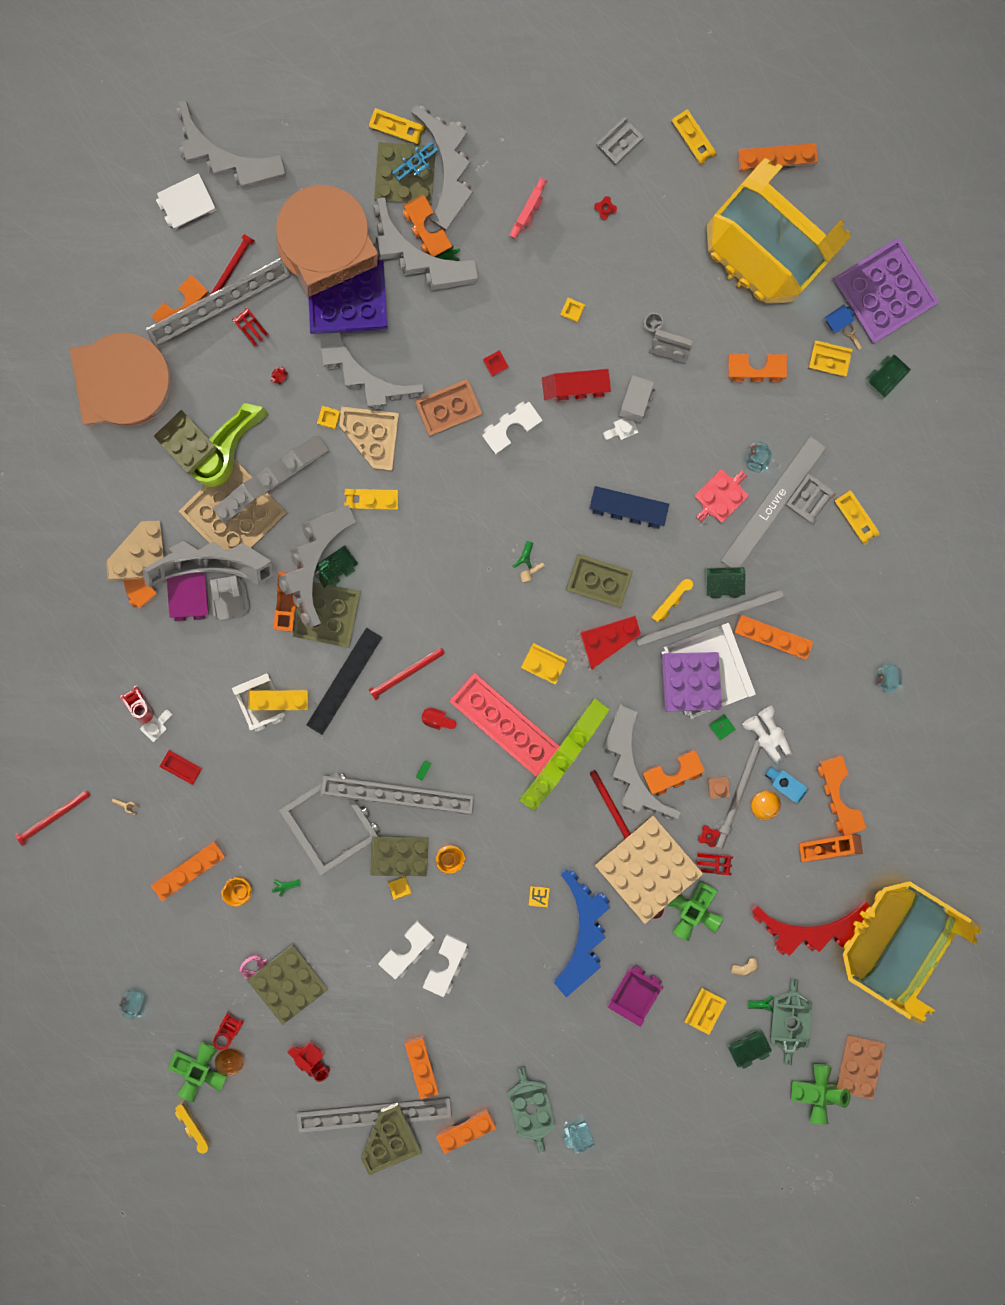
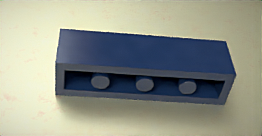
M594 486L589 509L593 510L592 514L603 516L604 513L612 514L611 518L622 520L623 517L629 518L630 523L641 525V522L649 523L648 527L659 529L660 526H665L670 504Z

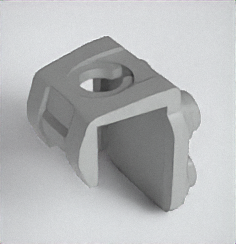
M232 574L228 577L209 579L210 587L207 593L211 613L216 619L224 620L240 617L248 612L249 601L246 585L241 581L240 576Z

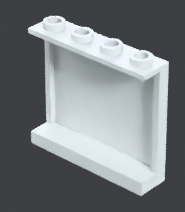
M729 623L663 647L664 651L661 652L662 654L719 652L722 707L756 695ZM712 710L683 712L685 716L693 719Z

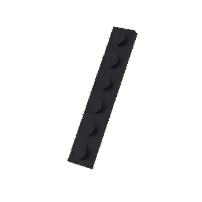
M366 627L306 726L321 735L324 734L382 640V636Z

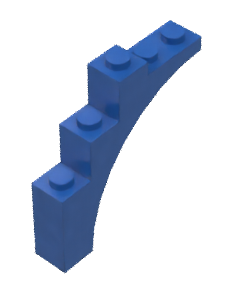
M565 869L560 874L569 885L576 900L579 913L578 939L570 961L553 981L566 998L601 968L599 957L594 952L592 954L589 952L606 938L603 934L605 932L604 928L599 923L595 925L594 922L610 909L608 905L610 900L603 893L599 895L598 892L591 897L589 895L592 893L585 884L580 885L577 881L579 877L572 869L570 871Z

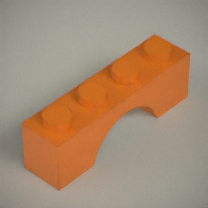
M816 143L739 149L738 151L739 172L754 171L765 158L770 160L773 166L779 164L782 166L803 167L815 166L818 163Z
M743 615L739 616L733 632L807 660L813 645V641Z
M840 755L819 762L820 767L817 769L820 778L825 779L826 785L823 787L826 796L831 798L832 803L829 805L832 814L837 816L838 821L835 823L838 832H842L846 836L867 829L861 811L848 808L840 798V784L849 774L843 756Z
M214 841L153 883L151 887L160 900L163 901L227 855L217 841Z

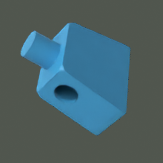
M771 767L765 775L774 782L772 786L797 805L809 791L805 785L784 770L780 773ZM783 780L789 782L787 787L781 785Z

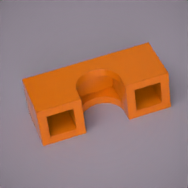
M422 194L403 205L405 210L402 212L407 221H412L414 227L411 229L416 238H421L423 242L421 248L424 253L434 257L452 247L442 228L435 232H429L425 229V218L434 213L425 195Z
M190 275L178 288L185 297L183 306L179 309H172L164 302L151 317L156 322H159L207 297L209 292Z
M749 354L728 355V379H732V382H744V379H751V382H763V379H771V382H782V379L787 378V354L766 355V365L760 370L750 366Z
M278 572V577L287 573ZM278 578L273 630L294 631L296 605L293 601L294 595L293 593L285 595L280 589Z
M696 750L677 757L680 763V770L676 775H665L660 765L643 772L642 774L651 794L656 793L659 796L667 792L666 788L671 786L677 788L684 785V780L691 778L693 781L702 777L701 773L705 772Z
M424 1036L405 1041L406 1051L420 1099L438 1095L439 1089L429 1060Z
M487 1108L457 1126H451L436 1133V1138L443 1153L446 1154L495 1130L496 1124Z

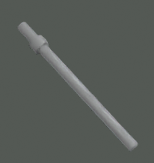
M758 739L755 740L725 823L721 825L719 831L721 834L716 844L718 848L723 849L728 835L732 832V823L761 749Z

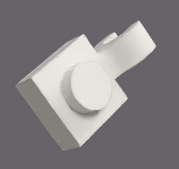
M622 418L613 422L615 428L604 432L603 435L605 440L617 435L620 440H623L639 432L633 420Z
M167 709L159 718L153 715L152 720L144 724L140 730L155 742L167 729L164 723L173 714Z

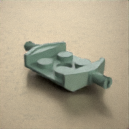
M790 979L789 993L773 998L774 1008L770 1043L784 1050V1065H792L794 1052L808 1047L810 1041L813 1002L797 992L799 980L796 979L795 984L794 979ZM795 1018L797 1020L796 1027L789 1028L787 1020Z
M520 1068L517 1071L521 1081L508 1092L518 1137L536 1141L538 1153L541 1152L540 1146L542 1152L546 1150L542 1139L556 1128L545 1083L529 1081L526 1068H522L523 1074ZM529 1104H534L537 1107V1111L534 1114L527 1113L526 1107Z

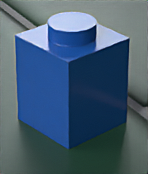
M843 304L823 318L832 333L836 334L855 320L853 318L855 314L849 306L846 307Z

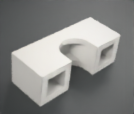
M524 401L515 407L516 411L511 415L506 413L499 418L500 423L496 426L491 424L483 430L485 434L482 437L495 455L511 444L506 435V430L510 425L519 424L528 432L542 422L541 417L530 402L526 404Z
M418 920L404 935L411 942V950L407 954L402 955L391 948L378 963L394 979L398 976L402 978L408 972L407 966L411 962L415 964L421 958L419 953L424 948L428 950L434 943L432 939L435 935Z
M446 934L438 953L448 958L449 966L444 971L430 969L423 985L424 989L442 997L445 996V993H450L453 987L451 980L453 976H458L461 966L458 964L461 958H466L469 948H466L467 942Z

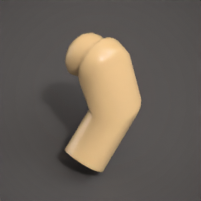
M751 958L745 966L733 964L731 974L748 977L758 970V960Z

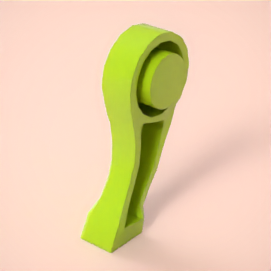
M244 403L238 413L224 423L209 439L218 449L192 473L193 477L206 487H217L225 483L232 474L234 454L240 438L249 428L261 422L268 415V412L261 406Z

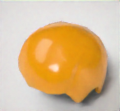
M769 790L758 793L751 802L752 813L756 818L764 821L774 818L781 808L779 796Z
M453 845L443 846L437 852L435 858L436 866L445 874H454L460 871L466 861L463 851Z
M237 877L227 881L221 891L223 901L233 907L245 905L252 895L250 883L243 878Z

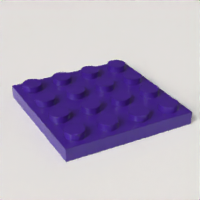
M377 260L376 267L308 297L310 334L388 329L384 260Z

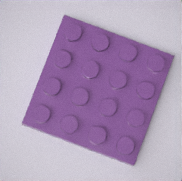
M899 237L833 278L873 344L939 303Z

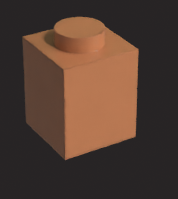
M728 777L708 778L710 799L730 797Z

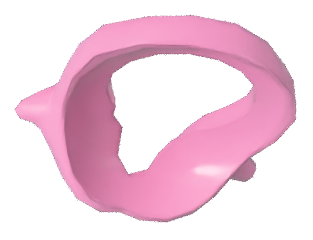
M252 956L246 959L240 966V972L245 976L244 979L247 980L255 973L254 971L244 970L248 962L256 960L258 970L266 965L267 959L262 960L259 956Z

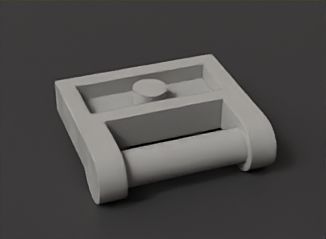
M808 473L785 505L814 525L818 514L836 493ZM820 490L823 491L824 495L810 514L805 511L818 492Z

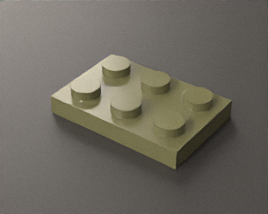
M182 410L154 435L156 440L189 475L218 449Z
M578 554L566 590L621 608L633 571Z
M372 836L370 875L427 876L428 838Z

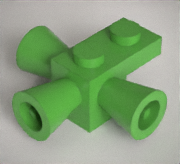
M701 881L689 901L680 894L667 905L683 911L680 915L683 920L673 930L676 936L689 941L694 925L697 926L700 922L716 934L724 917L709 913L707 910L718 890Z
M200 1042L197 1059L175 1051L168 1069L185 1076L184 1079L187 1080L177 1094L179 1097L195 1102L198 1085L202 1086L203 1082H206L218 1092L221 1091L228 1075L209 1071L211 1066L208 1065L217 1052V1048L208 1043Z
M814 1064L816 1083L792 1081L791 1101L814 1104L810 1123L825 1125L829 1124L826 1105L836 1104L846 1108L850 1103L851 1095L848 1089H837V1085L828 1084L832 1070L831 1065Z

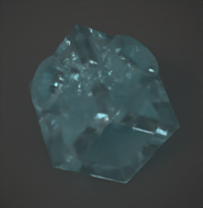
M586 1121L564 1129L567 1136L564 1137L567 1148H572L574 1154L596 1146Z

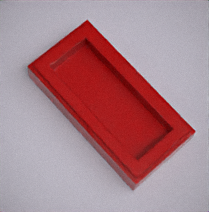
M168 750L159 766L191 785H194L202 770L198 765L171 750Z

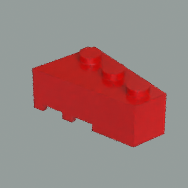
M609 369L554 373L542 377L544 400L557 399V401H567L570 397H575L576 400L586 399L588 395H593V398L605 397V393L611 392Z
M636 616L580 632L591 670L641 635Z

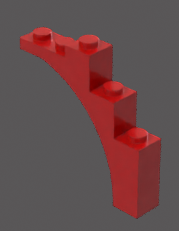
M863 901L852 912L836 921L809 927L779 922L769 917L757 905L751 911L754 913L752 917L760 924L763 921L768 926L766 930L774 937L776 934L778 935L774 940L777 944L775 949L782 955L786 953L790 956L804 940H806L805 945L812 952L815 949L820 952L836 936L834 941L843 948L846 942L855 935L854 930L856 926L853 925L855 921L862 923L865 919L860 915L861 911L866 912L871 906L866 901Z

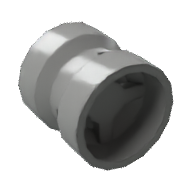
M654 312L645 317L643 324L646 331L655 333L656 329L660 330L664 322L662 316Z

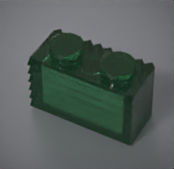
M895 354L891 357L887 355L880 363L882 367L878 371L874 369L867 376L869 379L867 384L883 399L911 371Z
M344 545L317 563L314 574L324 588L329 585L332 588L340 582L339 578L343 575L348 577L353 574L358 562Z
M744 567L706 568L707 596L720 598L721 596L729 595L732 598H738L741 595H745L746 575Z
M762 1029L727 1045L737 1067H742V1069L751 1066L753 1060L758 1058L759 1060L766 1059L770 1056L769 1053L772 1052Z

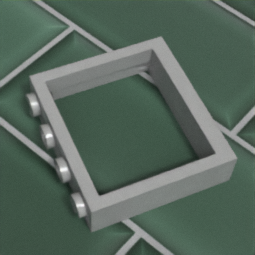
M339 773L331 776L346 779L343 774L340 775ZM322 783L279 810L320 875L372 843V836L379 837L378 833L380 832L375 823L371 824L367 817L370 815L364 806L360 807L357 802L358 800L347 799L369 832L370 837L325 865L290 811L321 791Z

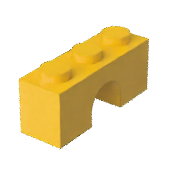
M305 689L248 690V709L308 710V691Z

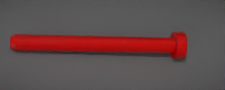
M245 234L242 235L243 241L210 295L224 287L249 244L253 245L255 240Z
M439 648L375 689L372 687L368 690L375 701L378 700L380 694L443 656L444 650Z
M593 770L590 772V776L626 839L631 833L597 771Z
M84 791L23 834H16L15 837L21 846L27 844L26 840L88 799L90 797L89 792Z

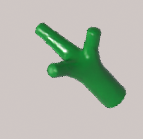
M452 245V247L434 257L459 261L460 258L454 256V254L460 252V248L452 250L454 248Z
M526 541L522 555L512 565L513 568L525 562L529 569L532 568L530 553L534 543Z
M299 879L290 882L274 880L273 883L279 887L272 889V892L281 891L279 896L282 897L288 890L301 886Z
M771 995L763 1001H748V1009H763L773 1013V1008L769 1005L773 996Z

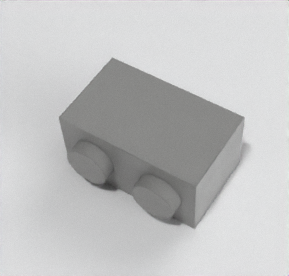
M632 375L619 416L641 423L643 417L647 418L650 409L647 403L648 400H653L656 391L652 389L654 382Z

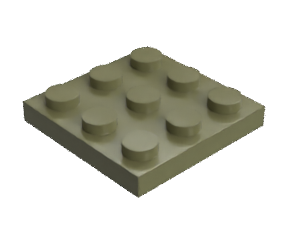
M378 142L374 201H377L378 198H385L386 202L408 203L423 194L429 204L432 205L436 153L425 160L426 163L430 164L428 165L430 169H424L419 173L420 177L418 175L415 176V171L413 170L398 181L392 172L404 163L402 158L404 157L408 161L417 154L416 147L420 151L425 146ZM432 146L427 148L428 153L434 150ZM417 158L412 159L413 165H417L419 163V160ZM420 164L418 167H416V170H418L424 164ZM405 165V166H404V169H405L406 171L409 170V168L407 167V165ZM399 170L396 174L400 177L404 172Z
M313 582V606L321 623L307 628L301 620V612L298 607L292 637L349 648L361 591Z
M293 944L247 979L248 983L282 1025L328 990Z

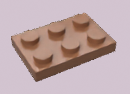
M468 379L415 400L429 436L482 415Z
M847 1035L836 1084L837 1089H848L850 1095L873 1100L885 1043Z

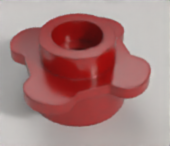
M605 196L601 202H597L594 205L595 210H598L602 219H607L611 213H616L617 206L612 204L611 198Z
M276 367L270 375L272 377L270 381L276 382L278 385L281 384L288 375L285 367Z
M704 826L698 841L701 844H708L709 847L713 848L716 846V839L720 836L719 830L710 829L709 826Z
M317 1062L308 1075L309 1077H314L315 1081L322 1082L328 1077L330 1068L328 1066L325 1067L322 1062Z

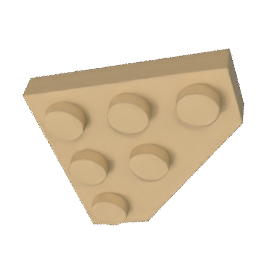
M341 407L339 426L372 468L393 470L399 413Z
M141 521L106 561L108 581L144 579L143 568L164 557L160 521Z

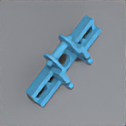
M432 141L420 151L416 147L417 154L408 161L404 157L402 158L404 163L392 172L398 181L413 170L415 171L414 175L420 177L419 173L426 168L430 169L428 166L430 164L426 163L425 160L438 151ZM428 147H434L432 152H427ZM413 158H417L419 160V163L417 165L412 164ZM422 163L424 164L422 167L416 170V167H418ZM407 165L409 170L406 171L404 166ZM402 170L404 174L398 177L396 173Z

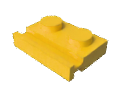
M815 340L808 368L846 377L853 349Z
M533 643L521 668L556 685L567 659Z
M701 988L684 1022L710 1035L727 1001Z

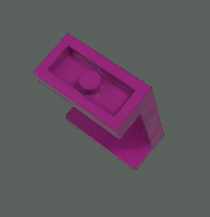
M206 572L188 573L167 578L169 618H174V621H186V617L193 616L194 620L205 619V615H209Z
M630 966L607 1007L641 1027L645 1021L644 1018L664 986L661 984L662 980L653 975L651 978L646 976V971L642 968Z

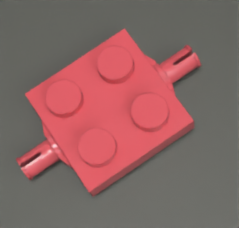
M540 177L517 223H514L509 236L516 239L521 229H524L525 226L529 227L534 218L533 210H538L543 201L541 194L547 180Z
M721 469L694 496L704 508L696 518L702 522L710 514L723 523L749 497L740 486V483L747 475L741 470L735 478H732Z

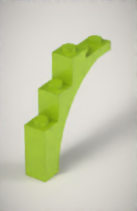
M595 698L557 751L519 800L535 812L556 787L564 773L593 736L609 712V708Z

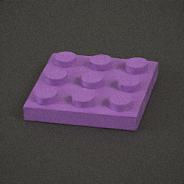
M719 652L662 654L665 712L722 710Z

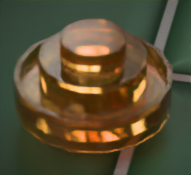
M232 1049L220 1052L215 1059L216 1070L223 1076L238 1074L244 1065L242 1055Z

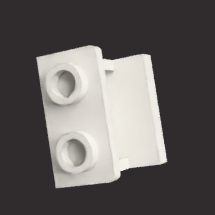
M199 173L157 193L159 198L156 201L160 209H165L167 216L164 218L168 226H173L175 230L200 216L217 211Z
M269 673L232 688L249 725V730L254 729L255 732L265 729V724L272 722L274 725L284 721L283 716H286L284 710L248 709V690H275Z

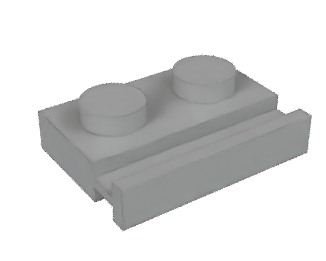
M624 117L597 143V146L617 164L644 137Z
M656 329L649 353L686 364L693 340Z

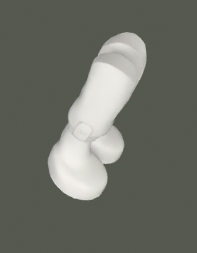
M769 706L760 711L758 715L768 727L770 735L766 733L757 716L747 719L742 723V726L746 730H753L759 736V746L764 748L777 765L782 762L779 752L775 749L777 746L781 748V751L787 758L792 756L793 753L784 736V730L776 727L773 718L775 709L773 706Z

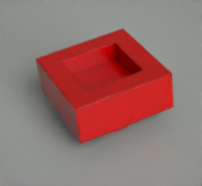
M500 350L483 359L491 376L509 368Z

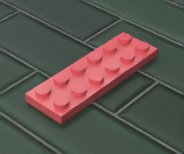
M473 673L449 701L536 777L559 748L557 743L476 673Z

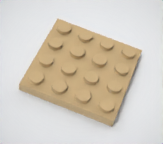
M235 459L232 474L225 483L217 487L204 486L178 511L209 543L214 542L227 551L241 543L252 548L287 514L267 492L225 524L222 522L213 508L242 483L253 478Z
M654 816L648 819L595 865L644 924L703 875L700 869Z

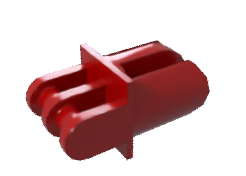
M246 307L243 313H238L239 316L235 319L232 318V320L255 347L258 344L246 331L248 328L260 342L263 338L252 326L254 323L266 337L269 334ZM250 314L253 319L248 322L245 318ZM242 320L246 323L243 327L239 325Z
M427 708L422 714V722L428 727L439 731L441 726L448 729L456 727V721L445 717L446 712Z
M698 853L697 857L716 859L715 862L697 860V865L715 867V869L699 868L702 873L732 875L730 867L733 866L731 864L733 856ZM720 858H726L725 864L720 863ZM719 866L725 867L724 872H719Z

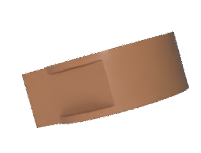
M328 185L310 186L293 194L282 206L276 224L278 252L287 269L298 277L307 297L377 266L378 253L368 235L366 215L358 201L346 191Z
M114 333L97 340L91 345L70 348L83 425L87 427L107 423L120 426L139 425L151 420L164 408L172 388L171 369L163 353L147 339L131 333Z

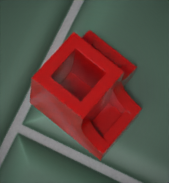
M311 1040L304 1047L293 1045L287 1052L296 1062L295 1065L307 1074L325 1054Z

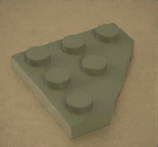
M399 1103L383 1108L379 1112L361 1156V1160L369 1175L422 1154V1150Z

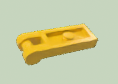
M376 108L369 123V128L416 145H420L421 133H424L426 128L421 124ZM409 128L414 129L413 136L407 134Z
M688 109L671 120L700 165L704 164L705 160L709 157L712 158L717 155ZM704 145L706 151L700 153L698 149Z
M344 489V495H346L344 506L349 505L350 509L398 510V490ZM354 495H360L359 503H354Z
M851 490L834 501L863 545L867 544L868 540L872 537L876 538L880 535ZM867 526L869 531L864 534L861 529Z
M690 579L683 580L651 618L656 622L659 620L663 622L670 614L668 612L672 605L676 607L682 600L680 596L684 591L692 589L693 582Z
M185 1103L178 1104L175 1108L176 1117L187 1126L185 1130L189 1137H194L198 1144L197 1151L203 1154L206 1153L210 1146L209 1141Z

